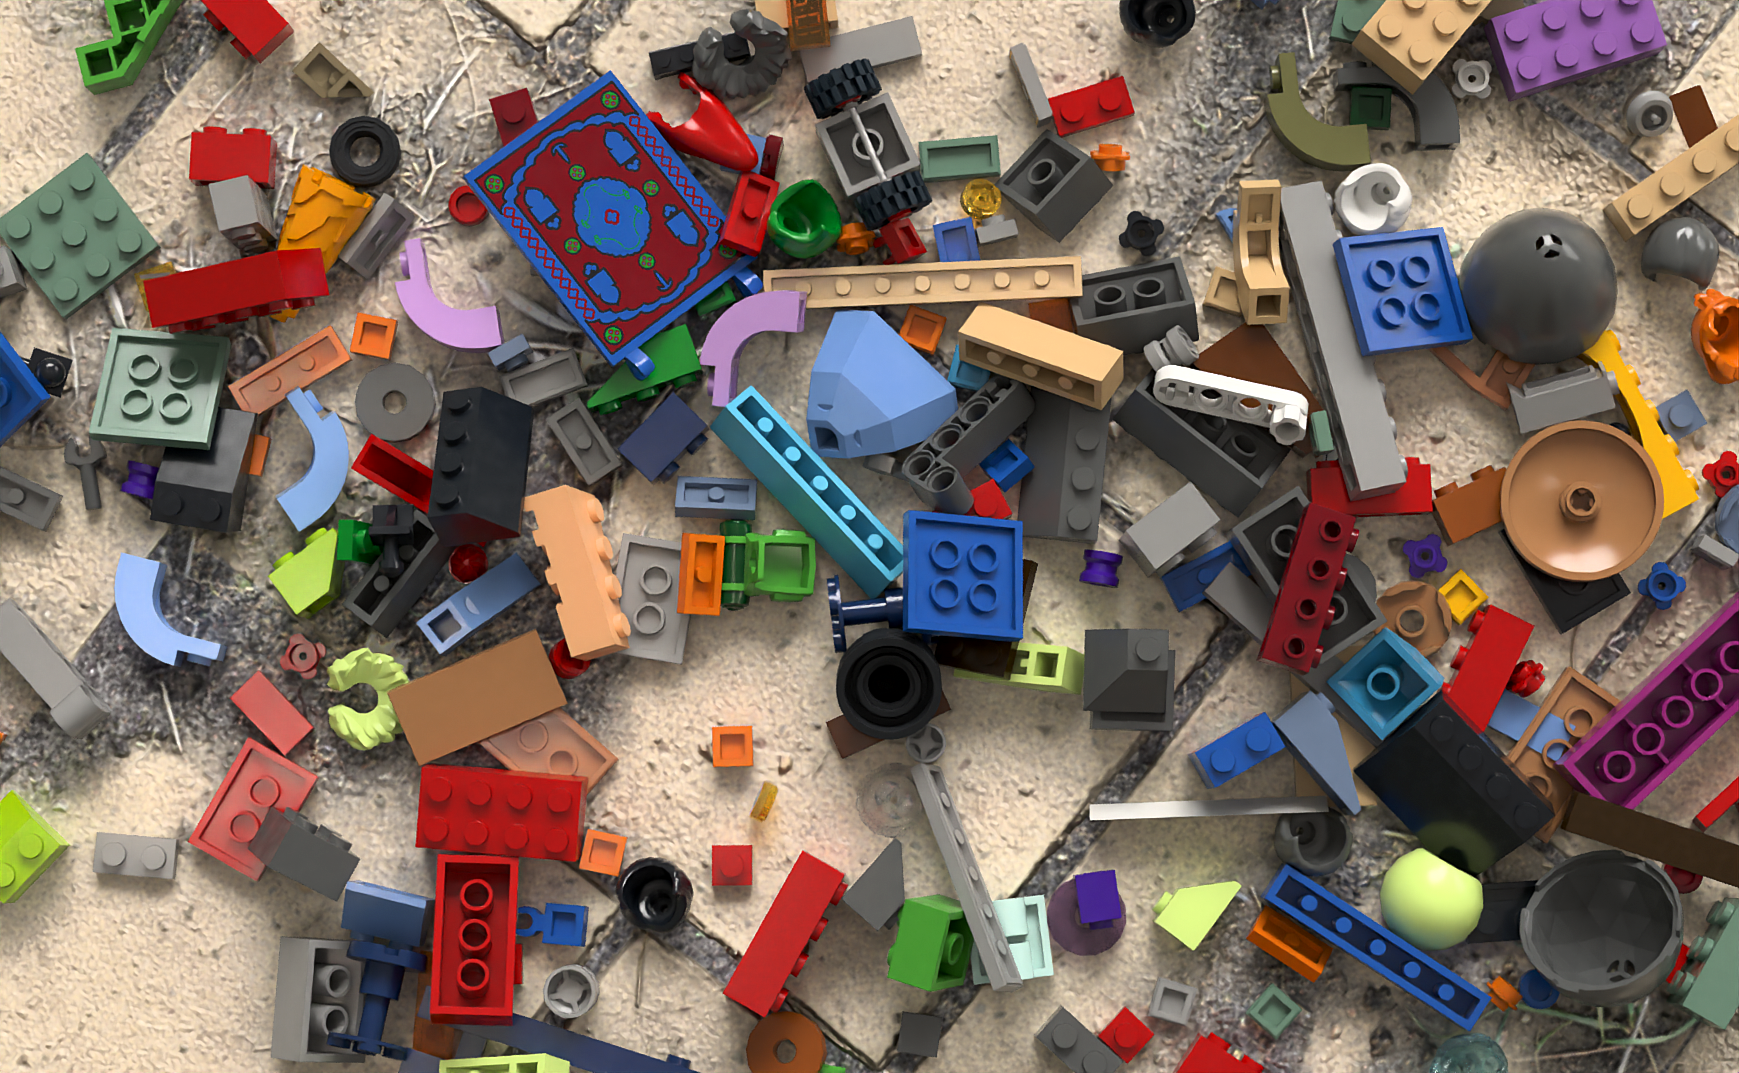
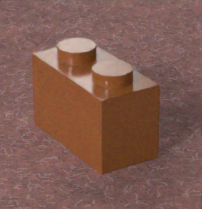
M1489 465L1470 474L1473 482L1458 488L1455 481L1434 491L1436 499L1432 500L1433 512L1431 513L1447 546L1502 522L1499 503L1501 484L1506 472L1505 467L1494 471L1492 465Z

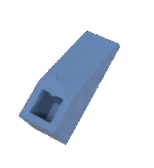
M516 552L446 599L416 623L438 653L446 657L541 584Z

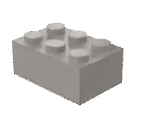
M1190 481L1127 529L1119 541L1147 577L1156 572L1161 578L1185 558L1181 553L1184 549L1188 548L1193 553L1217 534L1213 527L1220 521V518Z

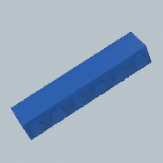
M1281 863L1260 898L1464 1030L1471 1031L1492 998L1287 864Z

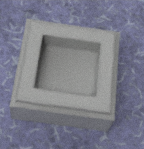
M1707 535L1697 537L1690 549L1692 553L1721 570L1734 567L1739 558L1738 553Z
M1158 977L1147 1016L1187 1027L1197 988Z

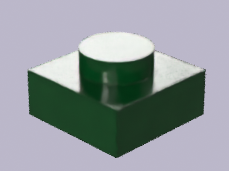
M1352 86L1350 89L1349 125L1367 124V129L1389 130L1392 89Z

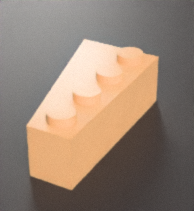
M568 485L525 497V511H534L539 527L538 530L532 531L536 546L542 547L550 562L547 570L544 571L548 585L551 586L556 595H560L562 602L557 603L556 610L571 657L587 661L630 648L627 638L631 633L630 625L626 615L621 612L618 598L622 596V590L618 578L612 573L610 560L613 558V551L610 541L603 534L601 521L604 520V511L600 501L595 498V495Z

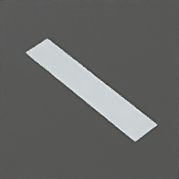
M1327 796L1090 804V821L1329 812Z

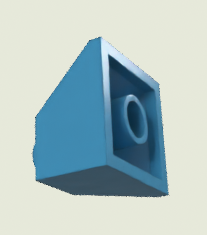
M1384 627L1326 682L1374 733L1383 740L1438 690L1445 678L1415 647Z

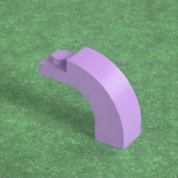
M420 238L405 240L406 252H400V263L403 275H410V280L395 282L400 302L411 320L431 339L453 350L467 353H487L504 344L498 308L490 306L472 310H459L443 304L437 299L431 286L425 244Z
M778 290L754 294L735 303L718 318L706 337L700 358V365L715 366V373L711 372L709 374L707 386L708 396H713L712 406L725 407L737 397L740 357L745 346L752 338L764 331L795 333L804 331L806 291Z

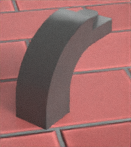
M1363 61L1343 63V68H1337L1334 73V91H1350L1352 86L1391 88L1392 94L1407 106L1412 115L1415 151L1455 150L1460 144V125L1456 105L1449 90L1434 72L1428 76L1413 95L1373 62L1372 67H1367V63Z

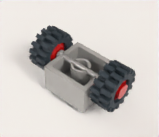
M869 59L855 60L851 64H843L838 69L834 68L829 73L818 76V79L810 81L804 87V91L816 118H828L815 124L816 134L847 203L855 202L867 231L882 228L890 222L911 216L912 213L928 206L932 202V198L920 174V161L889 93L887 92L872 99V96L879 94L882 88Z

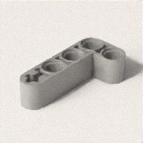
M10 597L0 605V651L50 706L52 710L49 713L56 723L72 738L83 739L112 713L111 708L20 605Z

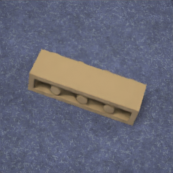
M1739 114L1603 209V212L1625 242L1739 164Z
M984 302L978 304L958 331L959 360L1099 410L1104 408L1124 380L1122 350Z

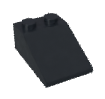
M218 407L210 450L166 446L155 481L150 520L224 533L241 531L258 413Z

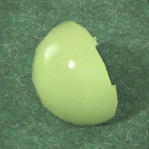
M1417 848L1399 857L1386 872L1380 890L1381 913L1390 931L1410 945L1423 951L1446 950L1464 941L1477 926L1484 906L1482 885L1478 879L1448 864L1424 848Z

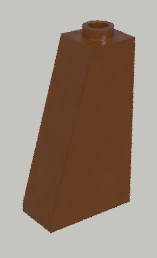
M1246 322L1201 352L1199 359L1189 365L1191 369L1297 392L1303 395L1309 403L1308 416L1313 412L1324 410L1264 324L1247 325ZM1244 398L1240 401L1242 405L1248 408H1255L1261 405L1254 398ZM1269 404L1268 410L1272 411L1273 404ZM1307 424L1303 440L1295 441L1291 445L1286 446L1302 459L1310 453L1316 459L1319 456L1313 453ZM1264 427L1267 431L1270 432V428Z

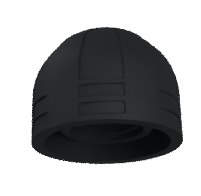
M879 628L863 634L843 654L838 666L836 695L839 707L853 727L874 738L893 740L918 732L933 718L941 701V671L932 649L917 635L903 632V630Z

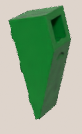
M684 324L658 333L641 345L639 349L652 360L655 365L654 371L644 380L639 381L633 376L626 362H624L587 402L591 413L599 411L600 416L607 415L622 409L621 402L636 397L637 402H644L659 396V389L674 384L675 389H680L698 382L696 376L703 374V370L687 325Z

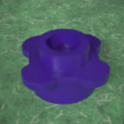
M1429 534L1426 539L1416 542L1408 540L1403 545V552L1408 555L1411 564L1409 568L1411 576L1421 578L1427 572L1434 570L1442 572L1446 569L1448 561L1442 556L1440 550L1442 541L1438 535ZM1423 552H1427L1429 554V558L1427 560H1423L1421 558V554Z

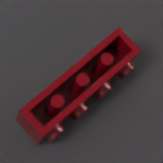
M1308 503L1304 507L1256 661L1302 676L1309 673L1310 667L1314 669L1318 667L1324 647L1318 644L1322 629L1329 630L1334 617L1335 607L1331 606L1330 602L1334 590L1340 592L1346 578L1347 568L1342 567L1346 551L1352 553L1358 539L1359 530L1354 528L1357 517L1313 503Z

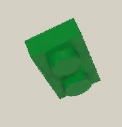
M339 520L337 560L372 566L383 552V546H373L370 539L369 527H373V524L357 520Z

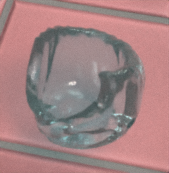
M1482 1033L1461 1034L1447 1039L1440 1045L1430 1065L1429 1073H1508V1060L1502 1048L1490 1036Z

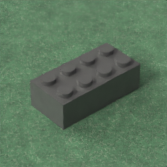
M1299 485L1225 533L1272 607L1279 590L1303 509L1310 503ZM1344 557L1342 567L1347 568L1343 587L1340 592L1334 590L1330 605L1335 607L1334 617L1329 630L1322 629L1318 644L1324 646L1318 666L1387 622V619L1346 557Z

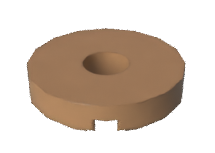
M1417 580L1401 581L1387 588L1377 600L1376 604L1387 619V622L1373 630L1375 635L1386 627L1415 647L1425 658L1437 653L1448 640L1452 628L1451 608L1444 595L1432 585ZM1417 610L1422 614L1424 623L1419 630L1408 631L1402 627L1400 618L1405 611Z

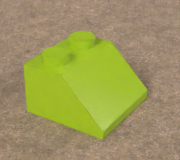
M11 790L0 801V901L3 904L15 903L70 846L14 790Z

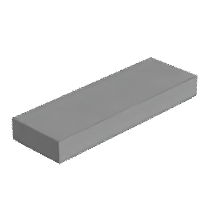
M913 16L827 37L826 42L823 44L798 46L807 84L812 80L818 79V76L827 74L834 68L838 69L843 64H851L855 60L869 59L874 69L922 56Z

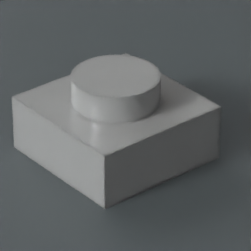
M1004 214L981 220L983 227L976 228L975 230L978 247L1017 238L1019 234L1015 219L1006 221Z

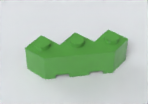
M104 0L113 38L75 48L84 86L93 95L133 85L183 0Z

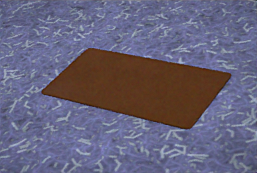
M1701 85L1669 96L1689 148L1718 129Z

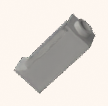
M1598 361V368H1593L1592 365L1522 384V389L1506 382L1521 434L1616 408L1613 395L1620 394L1614 371L1606 372L1602 361Z

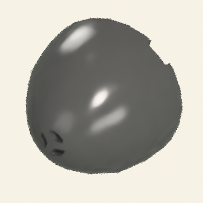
M1548 208L1524 209L1509 214L1491 225L1480 235L1468 251L1461 265L1458 279L1471 331L1484 345L1488 343L1495 349L1507 354L1509 359L1516 362L1535 365L1554 364L1577 357L1596 344L1615 314L1618 294L1616 270L1604 242L1588 224L1578 217L1561 210ZM1551 237L1559 241L1561 245L1553 243ZM1541 239L1544 245L1539 250H1536V241ZM1548 252L1558 255L1554 258L1544 257Z
M1620 850L1591 851L1573 856L1554 866L1537 881L1535 892L1529 900L1527 907L1522 908L1520 915V936L1523 950L1535 970L1555 990L1578 1003L1594 1007L1622 1006L1634 1003L1652 993L1665 982L1674 969L1683 942L1684 914L1679 892L1668 874L1649 859L1643 861L1630 857ZM1619 965L1618 971L1610 973L1614 967ZM1629 966L1635 970L1632 976L1627 973Z

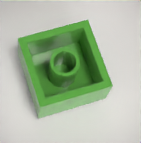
M940 894L906 899L905 904L901 906L897 915L899 919L897 926L899 929L896 942L891 946L887 957V963L890 966L887 978L929 992L963 985L974 938L960 901Z

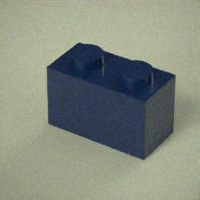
M673 392L617 449L653 486L659 480L665 484L680 469L677 462L687 452L694 455L708 441L704 434L709 428Z

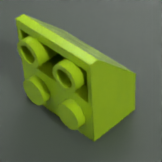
M323 527L314 532L305 540L306 548L296 555L293 552H289L282 556L272 565L275 571L268 575L295 614L306 619L311 618L339 597L341 593L345 561L337 560L338 530L333 527L328 531Z

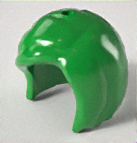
M813 179L801 180L783 190L773 201L770 207V215L767 219V231L773 243L780 250L793 257L805 259L820 255L840 238L842 219L831 194L820 183Z

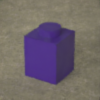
M1115 870L1073 875L1079 922L1081 924L1089 923L1090 930L1114 927L1113 919L1122 918Z

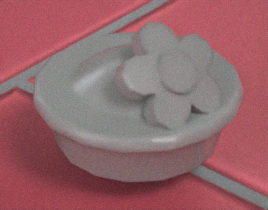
M1647 91L1639 94L1632 100L1627 109L1626 120L1628 127L1634 134L1640 137L1661 135L1672 123L1674 111L1672 101L1666 94L1659 91Z

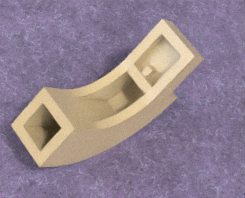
M1279 180L1239 181L1237 210H1233V259L1238 298L1247 325L1287 323L1290 287L1283 274L1279 253V216L1282 189Z

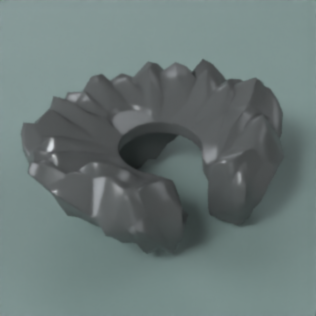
M742 9L731 14L730 24L735 33L752 42L755 47V54L738 65L730 63L725 58L721 32L712 27L702 31L693 49L694 61L692 71L696 81L702 87L712 89L713 93L721 100L726 96L732 100L736 97L745 98L748 94L756 96L760 91L766 92L770 85L776 84L777 78L781 77L783 69L788 67V60L792 59L791 50L786 41L788 33L776 22L762 16L759 11Z

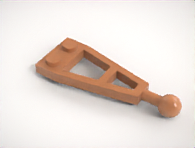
M1447 347L1428 349L1472 391L1505 411L1512 403L1506 382L1521 388L1535 364L1513 361L1509 359L1507 354L1496 350L1483 373L1478 377Z

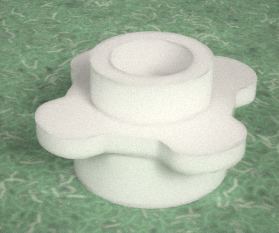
M1459 59L1453 64L1452 71L1455 73V84L1452 86V93L1455 97L1463 98L1466 95H1474L1479 99H1485L1490 95L1491 87L1488 85L1492 67L1488 61L1466 62L1464 59ZM1474 76L1475 82H1469L1468 77Z

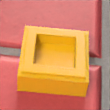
M1459 569L1438 589L1446 598L1451 608L1452 620L1458 626L1489 598L1462 569Z

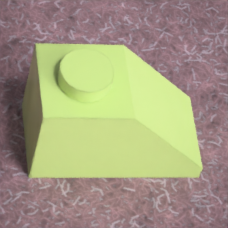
M1225 881L1177 888L1172 895L1165 891L1152 908L1157 913L1152 921L1194 951L1239 891L1241 885L1236 881Z

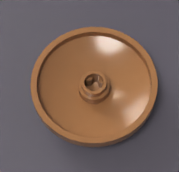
M1577 420L1550 426L1538 432L1522 445L1509 463L1504 474L1499 504L1506 534L1517 552L1529 564L1557 579L1571 582H1592L1612 577L1624 571L1648 550L1658 533L1662 521L1664 493L1660 475L1652 458L1635 439L1611 425L1595 421Z

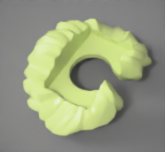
M369 648L352 651L343 659H336L333 665L327 668V674L330 677L327 685L333 690L345 691L357 683H367L374 687L378 694L377 706L368 713H358L347 707L343 702L328 709L331 728L354 749L363 751L379 746L382 742H392L395 740V734L403 732L387 691L410 682L407 674L402 671L403 665L394 662V658L387 654L372 653Z

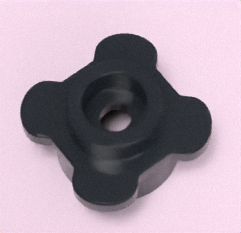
M1139 211L1129 213L1127 216V228L1125 232L1119 235L1120 245L1123 248H1135L1146 257L1153 255L1156 251V239L1158 235L1164 232L1162 221L1159 219L1152 220L1147 216H1143ZM1143 230L1145 236L1139 237L1138 231Z

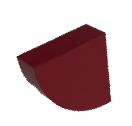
M770 134L769 137L767 136L760 175L775 180L784 146L783 137Z

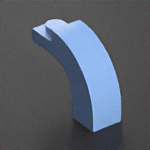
M297 386L286 393L285 396L310 433L313 443V457L304 476L275 497L300 532L319 519L337 499L347 475L349 450L344 428L336 412L332 411L320 419L317 413L323 408L312 391L309 389L303 393L300 387Z
M121 552L115 576V602L120 620L134 642L152 657L181 667L185 652L189 653L187 661L206 666L211 665L212 659L223 662L227 646L183 635L166 621L160 606V591L167 565Z

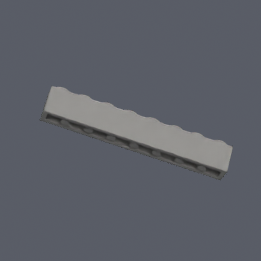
M1316 181L1281 189L1279 247L1351 502L1396 492L1407 482L1408 468L1404 456L1399 455L1396 446L1397 428L1394 419L1388 417L1384 403L1386 401L1385 385L1381 379L1377 378L1374 368L1376 355L1362 357L1333 248V243L1339 238H1343L1340 230L1335 229L1332 219L1334 211L1333 201L1328 192L1325 193L1322 181Z

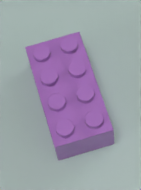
M1547 0L1491 18L1484 27L1509 102L1657 55L1667 46L1652 0Z

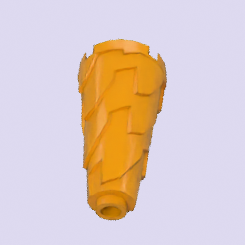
M303 164L293 189L291 204L282 226L277 250L321 248L326 274L336 262L343 247L362 224L376 199L364 191L362 194L354 191V186L330 174ZM300 309L282 310L281 314L269 317L286 323L287 318L294 319Z

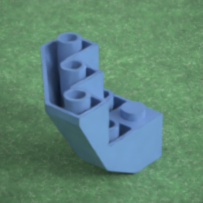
M836 311L811 371L806 417L811 449L819 457L848 459L895 452L925 441L958 410L956 389L874 311Z

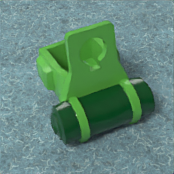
M731 519L720 523L719 535L725 536L720 605L722 608H727L729 611L744 609V607L749 606L750 597L769 595L770 600L774 602H801L803 597H810L813 594L816 570L815 538L806 536L804 531L776 529L773 530L772 535L752 533V524L745 520Z

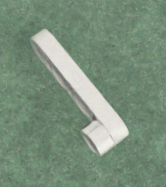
M1176 365L1164 366L1155 375L1153 394L1163 404L1270 428V434L1275 436L1276 442L1283 445H1291L1293 442L1303 440L1305 437L1309 403L1303 395L1297 392ZM1169 383H1175V388L1168 387ZM1190 386L1194 387L1193 393L1189 392ZM1206 389H1214L1220 392L1222 396L1217 399H1208L1201 392ZM1244 398H1254L1261 405L1255 408H1248L1242 405L1240 401ZM1269 404H1273L1272 411L1268 410Z

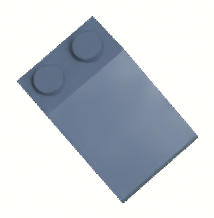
M1310 690L1301 693L1270 721L1286 746L1285 748L1345 816L1356 815L1361 811L1339 724L1332 715L1336 709L1321 692L1314 694Z

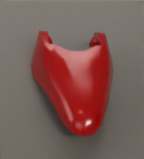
M681 72L677 77L680 87L691 90L694 95L701 98L697 111L687 122L677 127H671L669 123L663 121L662 115L659 112L649 111L646 116L671 148L736 171L748 172L753 170L759 161L756 148L726 104L713 93L712 89L702 87L695 78Z

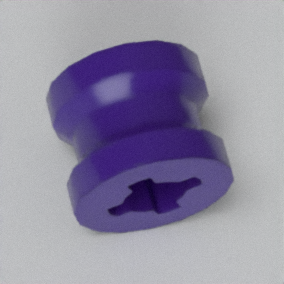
M128 460L126 466L129 472L127 481L122 483L120 491L153 500L155 481L159 468Z
M1085 549L1083 558L1086 561L1085 570L1080 573L1079 581L1096 586L1118 588L1119 579L1116 576L1117 567L1122 565L1123 556L1110 552Z

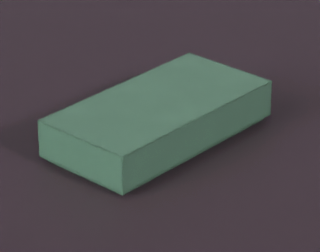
M997 135L919 142L921 176L924 183L1001 176Z

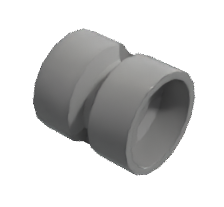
M569 964L556 969L546 979L543 988L544 1001L548 1008L557 1016L564 1018H576L591 1010L596 1004L600 993L599 982L595 974L586 966L579 964Z

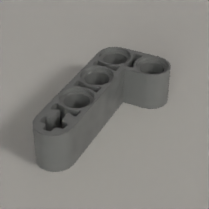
M996 374L906 458L902 465V473L923 503L938 513L964 515L970 510L974 497L963 478L1032 414L1035 409V400L1023 382Z

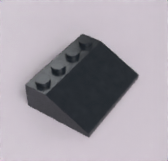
M1442 689L1353 768V772L1434 855L1473 877H1476L1524 844L1555 817L1553 804Z

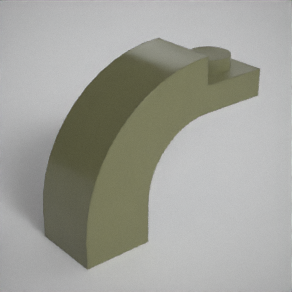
M1295 52L1278 54L1275 65L1269 67L1271 89H1278V93L1267 94L1264 100L1268 122L1278 140L1297 158L1321 169L1340 172L1354 171L1371 164L1367 124L1331 126L1311 116L1300 98Z

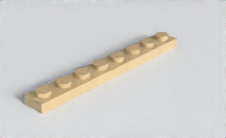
M1081 256L763 270L764 292L778 290L806 291V310L1083 297Z

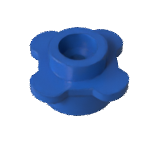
M1664 562L1655 563L1652 566L1650 575L1646 579L1640 580L1637 585L1638 592L1643 596H1649L1655 601L1656 608L1660 610L1670 608L1672 605L1671 600L1686 588L1684 578L1668 570V565ZM1660 582H1663L1665 584V588L1663 590H1660L1658 588V584Z

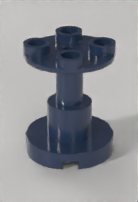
M834 575V578H827L835 653L843 652L844 654L847 651L844 626L888 621L889 629L903 628V587L884 589V598L842 602L839 576ZM922 634V640L927 645L939 644V635Z
M351 940L346 957L365 963L359 993L366 995L358 1035L353 1036L329 1032L326 1044L350 1049L351 1043H353L352 1052L376 1056V1054H381V1050H383V1057L406 1061L407 1048L382 1042L381 1039L390 1000L399 1001L405 972L425 974L428 956L400 948L399 950L387 948L386 945Z

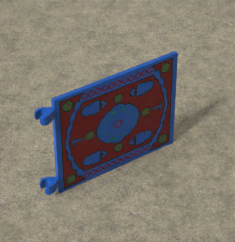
M611 70L463 176V180L611 368L624 359L633 376L639 381L644 380L655 369L652 360L639 349L641 345L730 278H733L744 298L757 294L763 287L760 278L746 267L758 257H753L719 244L726 216Z

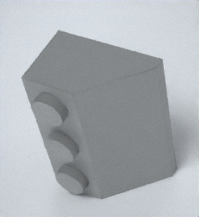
M280 936L271 1058L296 1062L365 1063V1054L352 1052L353 1043H351L350 1049L326 1044L329 1032L353 1036L358 1035L366 995L359 993L365 963L346 957L351 940Z

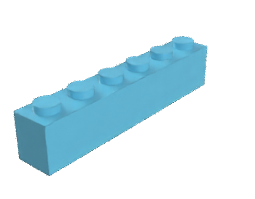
M752 385L724 407L711 424V430L808 533L815 538L871 599H876L885 591L884 589L891 586L903 574V545Z

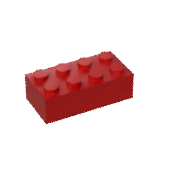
M321 248L277 250L143 281L152 328L168 327L170 334L190 330L192 332L216 328V325L222 323L226 325L248 321L249 317H266L281 314L282 310L286 309L297 310L316 306L315 298L330 295Z
M428 763L421 769L415 847L576 862L582 856L588 777Z
M802 850L722 994L763 1017H766L769 1010L777 1013L790 991L783 987L788 976L791 974L797 978L809 957L808 954L803 952L809 939L817 942L829 921L823 917L829 903L837 906L848 887V884L842 881L846 873Z
M438 854L430 1000L431 1024L512 1026L519 857Z

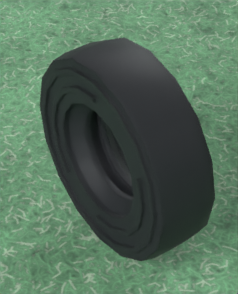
M360 116L351 118L338 127L331 138L329 155L333 168L343 180L351 185L367 188L380 185L393 175L399 166L401 149L398 137L388 124L375 117ZM370 137L379 144V158L370 166H358L351 159V146L359 138Z

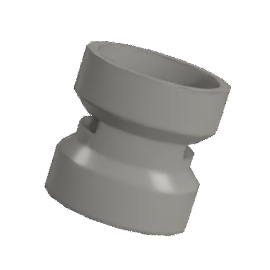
M1179 325L1167 331L1166 337L1161 341L1153 340L1144 346V353L1156 373L1164 366L1190 365L1199 359L1194 343Z
M928 723L921 730L906 738L908 754L920 763L936 761L943 754L946 747V738L943 731L931 723Z

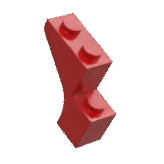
M371 434L351 469L428 514L433 470ZM478 542L477 544L484 547L486 542Z

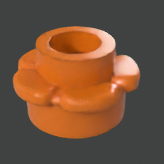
M1499 975L1492 983L1489 981L1486 983L1487 987L1491 990L1487 995L1492 997L1491 1001L1503 1012L1508 1007L1515 1011L1518 1009L1516 1005L1523 996L1503 977Z

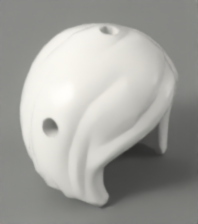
M1382 163L1369 164L1354 170L1339 185L1335 192V210L1342 219L1343 224L1357 236L1396 232L1409 216L1412 194L1409 186L1396 168Z

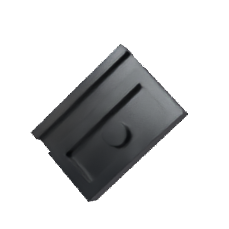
M1538 880L1481 884L1484 906L1478 924L1466 938V943L1521 940L1522 908L1527 907L1529 900L1535 892V884Z

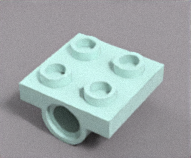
M1044 895L992 901L1021 979L1054 975ZM974 940L970 955L974 985L990 983Z

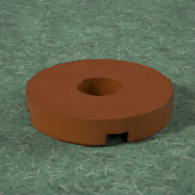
M782 1011L771 1013L757 1023L749 1035L746 1054L748 1066L752 1073H819L822 1065L825 1064L827 1049L825 1037L815 1022L802 1014ZM786 1040L793 1042L796 1047L795 1057L789 1063L781 1062L777 1054L779 1045Z

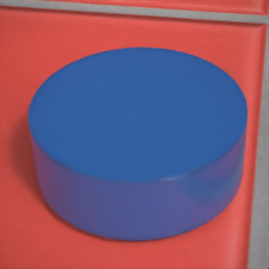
M1535 969L1525 972L1518 982V992L1523 996L1521 1000L1531 1008H1548L1557 1001L1560 994Z

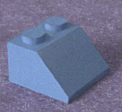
M360 880L347 881L341 928L351 930L350 938L373 943L376 936L390 940L388 946L390 948L412 951L413 946L422 947L425 944L435 899Z

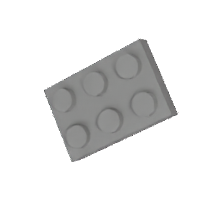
M623 533L616 577L622 590V596L618 598L621 612L626 615L631 630L630 636L627 637L630 648L614 652V654L682 665L691 614L677 613L682 543Z

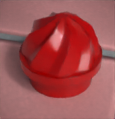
M472 544L457 547L448 561L451 575L455 580L463 584H470L485 574L489 566L485 552Z

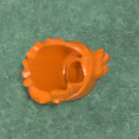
M1707 289L1706 294L1698 293L1694 295V306L1699 309L1691 324V340L1697 353L1704 359L1711 380L1718 384H1730L1739 380V300L1724 296L1720 291Z

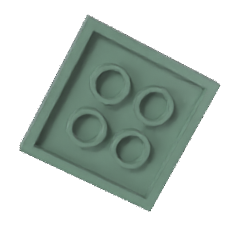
M85 153L0 218L1 237L65 319H68L161 248L88 153Z
M112 328L89 428L91 439L95 441L210 450L232 345L229 337L185 333L170 334L169 332Z

